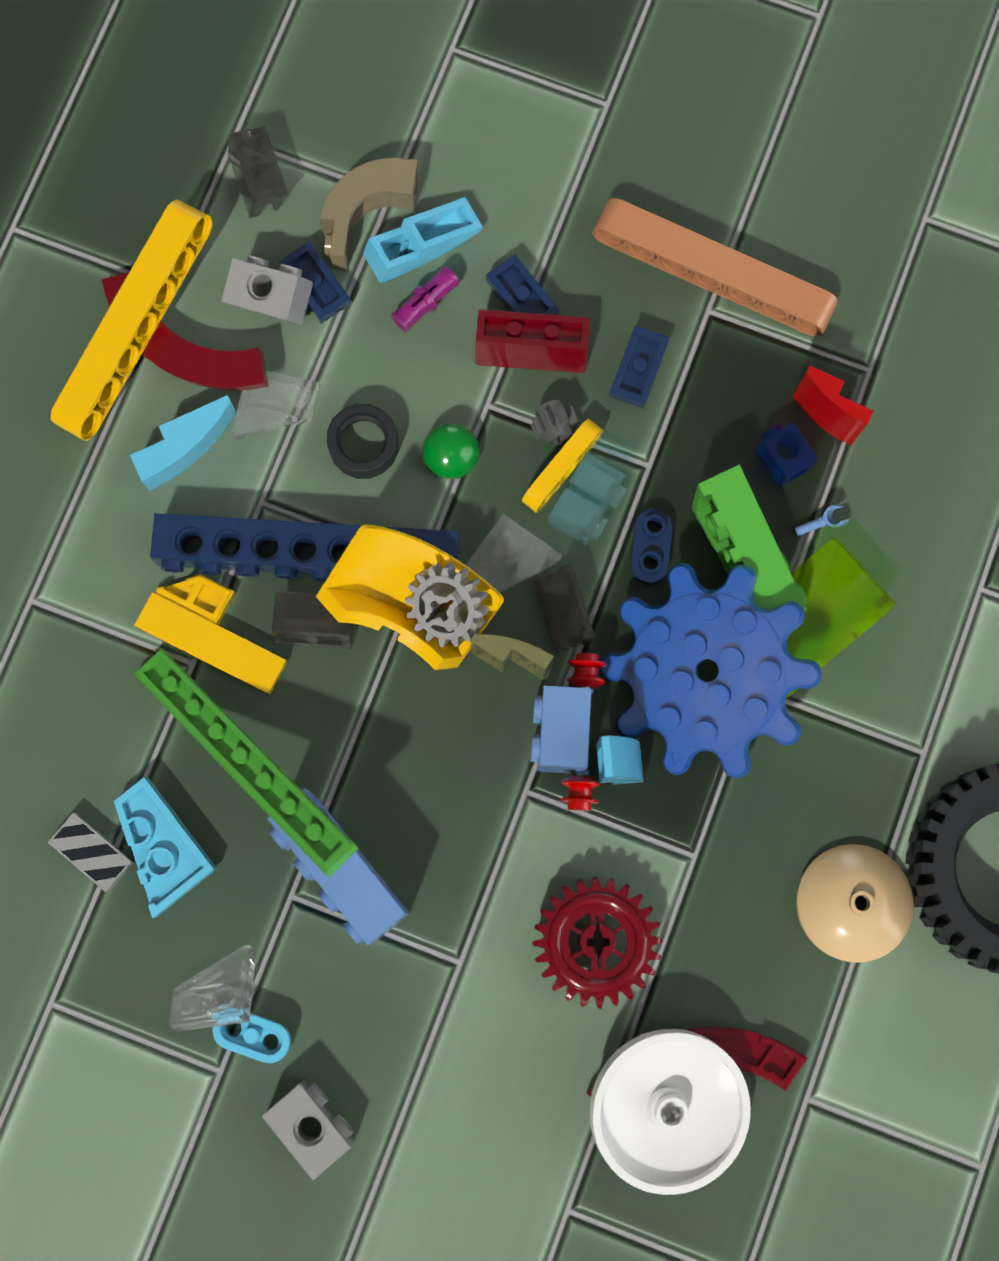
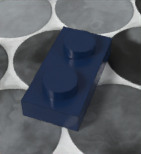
M310 242L279 261V264L301 269V277L313 282L307 305L321 324L352 304L350 297Z
M516 254L486 274L487 283L510 312L559 315L557 306Z
M635 325L609 397L644 409L670 337Z

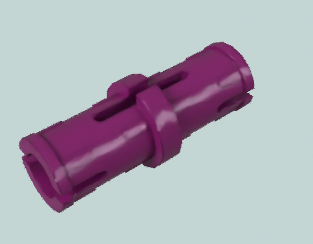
M443 266L424 286L418 285L412 291L413 296L395 312L390 314L395 324L402 331L408 332L409 328L428 311L430 313L434 312L438 308L437 303L455 286L457 287L460 284L456 275L448 267Z

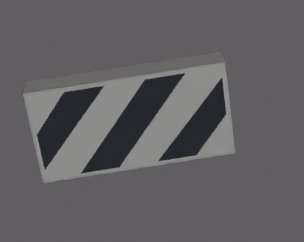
M74 812L47 842L106 893L111 891L134 864V861Z

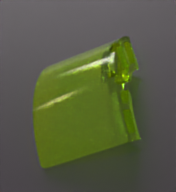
M836 537L827 541L791 573L795 584H799L804 590L808 604L806 605L807 610L803 624L789 635L787 648L794 657L814 660L822 669L842 649L844 650L896 605L895 601ZM794 689L793 691H791L786 697V699L790 697L793 693H795L798 689Z

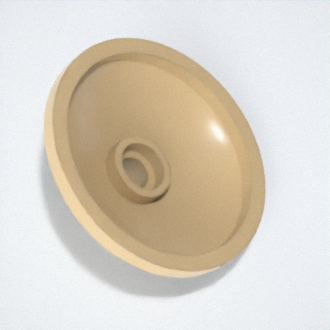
M849 844L837 846L821 853L807 866L797 887L796 911L804 933L819 950L842 961L868 962L887 955L904 939L911 925L914 901L912 889L905 873L892 858L869 846ZM859 895L863 896L867 901L866 908L862 911L855 907V899Z

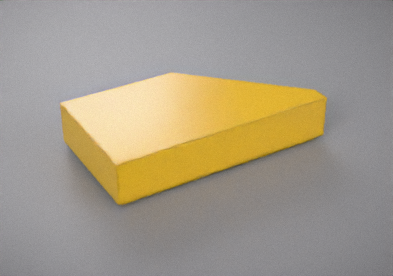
M201 574L167 587H159L155 591V594L218 626L236 595L233 590Z

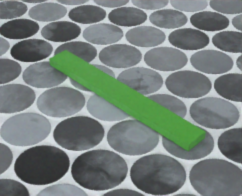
M163 648L156 652L134 673L144 686L325 875L330 878L359 849Z

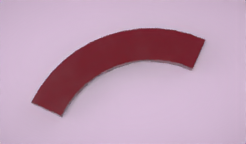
M129 272L101 279L109 307ZM160 321L142 353L144 357L163 371L196 386L218 388L227 391L269 387L263 351L261 349L224 351L202 347L178 336L162 321Z
M722 1026L681 1029L695 1032L710 1039L733 1059L740 1071L764 1078L785 1091L808 1059L792 1047L750 1030ZM595 1082L586 1092L590 1097L592 1095Z

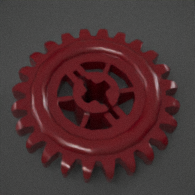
M594 876L589 889H587L582 879H577V892L574 893L566 885H563L562 891L565 897L563 901L555 896L549 897L555 908L554 911L540 910V913L548 922L547 924L534 925L536 930L544 934V938L534 940L532 945L544 948L545 950L544 953L535 958V962L549 964L541 974L543 978L556 975L557 978L552 985L553 991L567 986L566 1001L571 1000L576 993H580V1005L582 1007L587 1005L590 997H594L597 1008L601 1009L606 996L609 997L614 1006H618V993L622 992L627 998L633 999L631 985L635 984L645 989L646 984L641 977L642 973L655 975V970L648 965V961L660 960L661 955L652 951L651 946L661 944L663 940L662 938L651 936L650 932L658 928L660 923L657 921L647 922L646 918L653 911V907L649 906L642 909L638 907L643 898L642 894H637L629 899V884H625L617 892L615 891V881L613 878L608 880L605 888H601L598 877ZM604 913L618 920L620 926L612 930L604 925ZM589 914L590 925L582 931L574 927L577 920ZM595 916H598L597 930H599L600 936L607 938V945H602L598 953L600 968H597V954L594 953V948L586 944L587 938H592L594 931H596ZM624 929L627 940L624 954L615 950L616 939L614 934ZM570 930L580 934L578 941L580 950L571 955L568 945ZM612 953L621 957L618 964L606 970V958ZM582 954L591 959V971L578 965L574 959Z

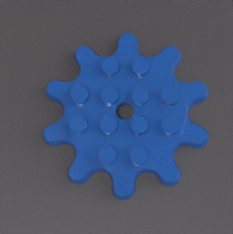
M679 563L669 570L670 596L664 604L651 606L638 597H630L624 600L620 606L619 613L621 619L634 631L635 641L627 652H614L604 656L601 661L605 662L606 666L600 668L605 678L611 681L625 682L633 691L632 704L618 716L617 728L623 736L628 738L636 737L647 730H655L661 733L666 742V750L662 761L664 768L671 774L680 775L685 773L690 768L696 754L701 751H710L718 756L724 772L729 777L741 778L750 771L749 745L755 737L766 735L782 745H791L798 741L801 736L800 723L786 710V697L794 689L815 687L822 678V669L818 663L810 659L796 658L787 648L788 637L792 631L803 624L805 612L803 607L794 601L783 602L773 609L759 607L753 598V589L757 579L756 573L748 565L740 564L731 568L724 584L717 589L711 590L706 589L699 583L694 568L688 564ZM705 659H710L718 665V676L711 682L704 681L698 673V665Z

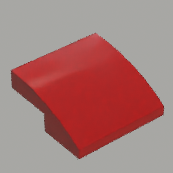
M809 366L793 394L794 399L817 425L837 439L852 445L868 425L874 411L839 395L845 381Z

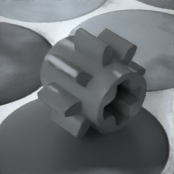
M551 400L535 409L537 417L532 418L533 423L530 425L537 441L546 438L549 446H556L567 442L574 434L572 429L577 428L576 423L579 421L573 405L564 408L561 400Z

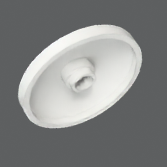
M655 1030L644 1033L625 1043L603 1066L591 1095V1130L595 1143L605 1161L620 1178L630 1185L654 1194L673 1195L687 1193L715 1180L737 1157L749 1129L750 1097L745 1079L739 1067L713 1041L687 1030Z

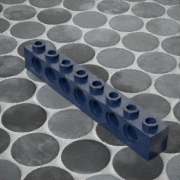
M154 513L150 558L158 566H161L162 571L182 573L184 572V567L199 568V573L208 575H220L222 570H237L236 574L244 577H259L260 572L274 573L276 578L297 579V574L312 575L313 580L325 582L338 562L334 559L335 553L342 547H348L362 525ZM386 527L421 539L458 560L459 531ZM193 538L202 539V546L197 552H185V546L189 540ZM237 540L240 542V548L237 553L231 556L223 555V547L228 541ZM270 542L278 544V551L274 556L270 558L260 556V550L264 544ZM304 545L316 547L315 555L309 560L297 558L298 550Z

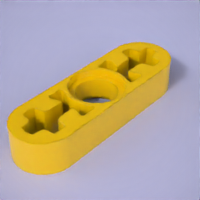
M589 418L585 420L530 486L522 498V502L538 513L596 444L604 430Z

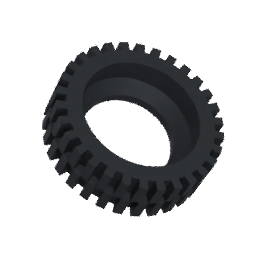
M995 763L959 775V779L950 781L940 788L943 791L942 793L932 795L926 802L930 807L929 810L920 812L915 820L921 826L919 831L910 833L908 842L915 844L914 852L906 853L905 864H913L914 874L906 875L910 886H916L918 895L913 896L914 907H922L925 915L919 917L925 927H933L937 931L932 937L939 944L949 945L951 949L948 952L956 958L969 960L967 964L973 967L999 974V925L987 920L971 907L961 891L956 873L957 853L965 834L980 819L999 812V763Z

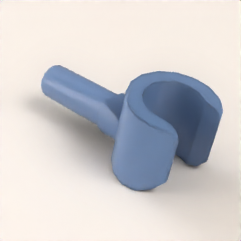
M844 505L830 506L824 511L823 516L794 527L797 535H802L820 527L829 526L836 528L846 525L850 519L837 523L832 518L834 510L842 508Z

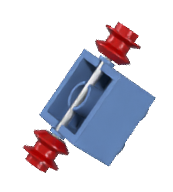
M577 653L575 660L567 661L568 665L575 668V675L566 679L573 687L544 686L542 695H535L533 705V723L540 724L539 735H533L530 762H538V772L572 773L577 775L568 776L561 781V784L568 787L569 791L568 796L560 799L561 802H568V810L591 811V804H599V801L592 797V789L600 786V783L593 777L585 775H589V771H586L588 767L591 694H593V689H597L605 683L604 679L598 677V669L605 667L606 663L598 661L599 655L591 653Z

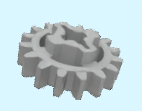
M452 562L442 568L440 563H435L428 570L425 568L417 574V579L408 585L407 588L412 594L405 598V603L412 605L413 609L407 613V617L418 620L419 623L414 627L416 632L423 628L427 631L426 641L429 642L434 637H438L440 647H444L450 641L454 647H458L465 640L469 642L473 635L478 634L477 631L485 626L486 621L482 617L489 612V607L481 604V601L488 595L487 592L477 591L476 586L480 583V579L476 578L470 581L467 578L469 569L466 567L457 573ZM453 600L449 607H446L444 610L441 609L445 603Z

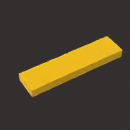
M153 592L134 624L136 628L268 695L271 694L287 664V660Z

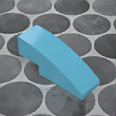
M466 197L408 217L403 220L401 227L369 238L363 255L378 281L382 284L447 253L479 233L483 226Z
M228 395L160 425L159 429L164 440L130 455L142 483L149 491L172 480L193 465L223 434L236 415L235 408Z
M601 736L596 744L600 783L612 782L615 785L643 782L640 742L627 737Z

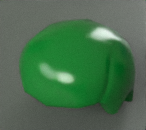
M453 422L440 424L430 430L422 442V461L440 478L459 479L470 473L479 460V443L472 432L461 424Z

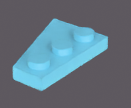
M143 777L114 801L128 846L132 848L138 867L137 874L140 883L144 885L150 903L148 907L152 918H157L217 870V867L149 777Z

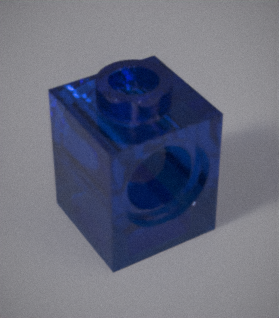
M794 422L784 428L778 424L766 431L761 436L763 441L756 451L780 488L811 470L818 461V457ZM781 445L789 447L793 452V458H782L778 454L776 447Z

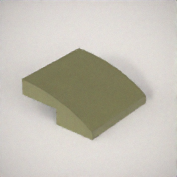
M474 634L470 640L471 653L502 673L510 661H513L544 680L552 666L553 655L517 639L498 635Z

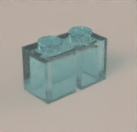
M586 452L569 481L571 485L569 488L564 489L551 511L547 525L585 547L591 538L598 540L609 522L603 517L610 506L617 509L627 491L622 486L626 474Z

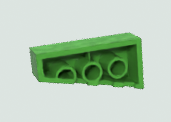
M740 464L699 483L693 500L692 510L726 574L728 575L730 569L736 565H748L756 573L757 579L753 589V598L759 607L773 609L783 602L794 601L799 603L803 607L804 612H806V605L808 604L806 594L799 584H795L790 573L789 564L784 554L778 548Z

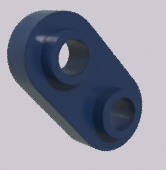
M659 509L645 510L638 516L634 525L630 570L633 577L645 585H653L660 582L665 577L669 568L673 526L670 517ZM652 521L657 522L661 530L653 533L649 531L647 524ZM653 558L657 563V567L655 569H647L643 563L644 559Z

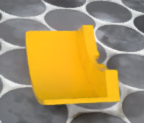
M362 525L358 529L316 595V598L339 623L359 624L378 631L384 625L400 633L397 640L421 656L434 670L457 668L471 649L470 641L465 640L458 647H454L450 641L444 647H440L438 637H434L428 642L425 640L427 631L424 628L417 632L414 630V627L419 622L416 618L407 617V613L413 609V606L405 603V598L412 594L407 587L417 579V574L425 568L428 570L435 563H440L442 568L452 562L457 573L465 567L469 569L467 578L470 581L479 578L480 583L476 586L478 592H487L488 596L481 601V604L488 606L489 612L482 617L486 624L477 631L478 634H482L504 602L503 596L492 585L448 553L409 534L376 525ZM453 600L445 603L441 609L444 610L446 607H449Z

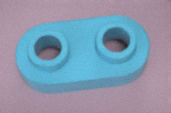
M231 1008L223 1011L213 1023V1037L218 1045L264 1063H275L281 1060L291 1048V1035L283 1024L240 1008ZM231 1021H237L241 1025V1033L238 1036L232 1035L228 1030ZM268 1034L277 1036L279 1040L277 1048L270 1049L266 1046L265 1038Z

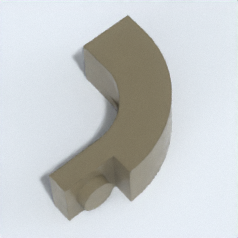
M405 158L373 160L354 168L334 185L324 202L320 215L323 233H326L324 252L325 255L330 256L333 269L347 271L353 231L359 220L367 213L382 207L415 209L419 181L418 160Z

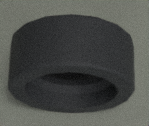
M354 404L342 409L332 419L327 430V447L334 464L344 474L356 479H371L383 474L393 465L398 454V434L392 419L382 409L370 404ZM359 421H369L376 424L382 430L385 437V446L382 453L376 459L369 462H356L349 459L341 447V437L345 429Z

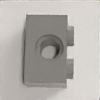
M251 255L247 256L246 261L232 258L221 302L302 325L313 282L301 277V269L280 264L279 270L268 268V260ZM271 280L272 290L265 296V286Z
M303 1080L262 1117L309 1177L314 1180L352 1147L354 1141L350 1136L354 1132L340 1114L334 1117L327 1109L325 1104L328 1102V1099L323 1091L315 1083L309 1086ZM308 1116L317 1118L322 1125L321 1134L316 1137L306 1135L301 1126L303 1118Z

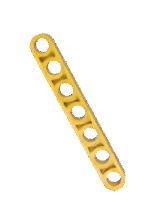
M178 199L173 200L167 206L56 400L51 411V421L55 425L84 441L91 439L97 433L208 239L212 229L211 216Z

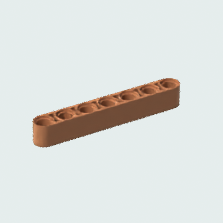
M618 198L608 199L592 231L593 236L606 246L810 336L820 337L824 334L838 303L837 298L827 290Z

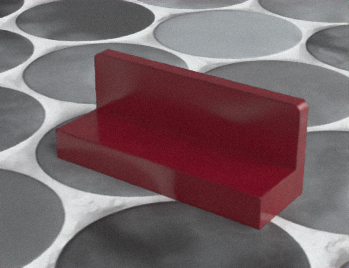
M478 309L475 364L584 373L588 353L590 318Z

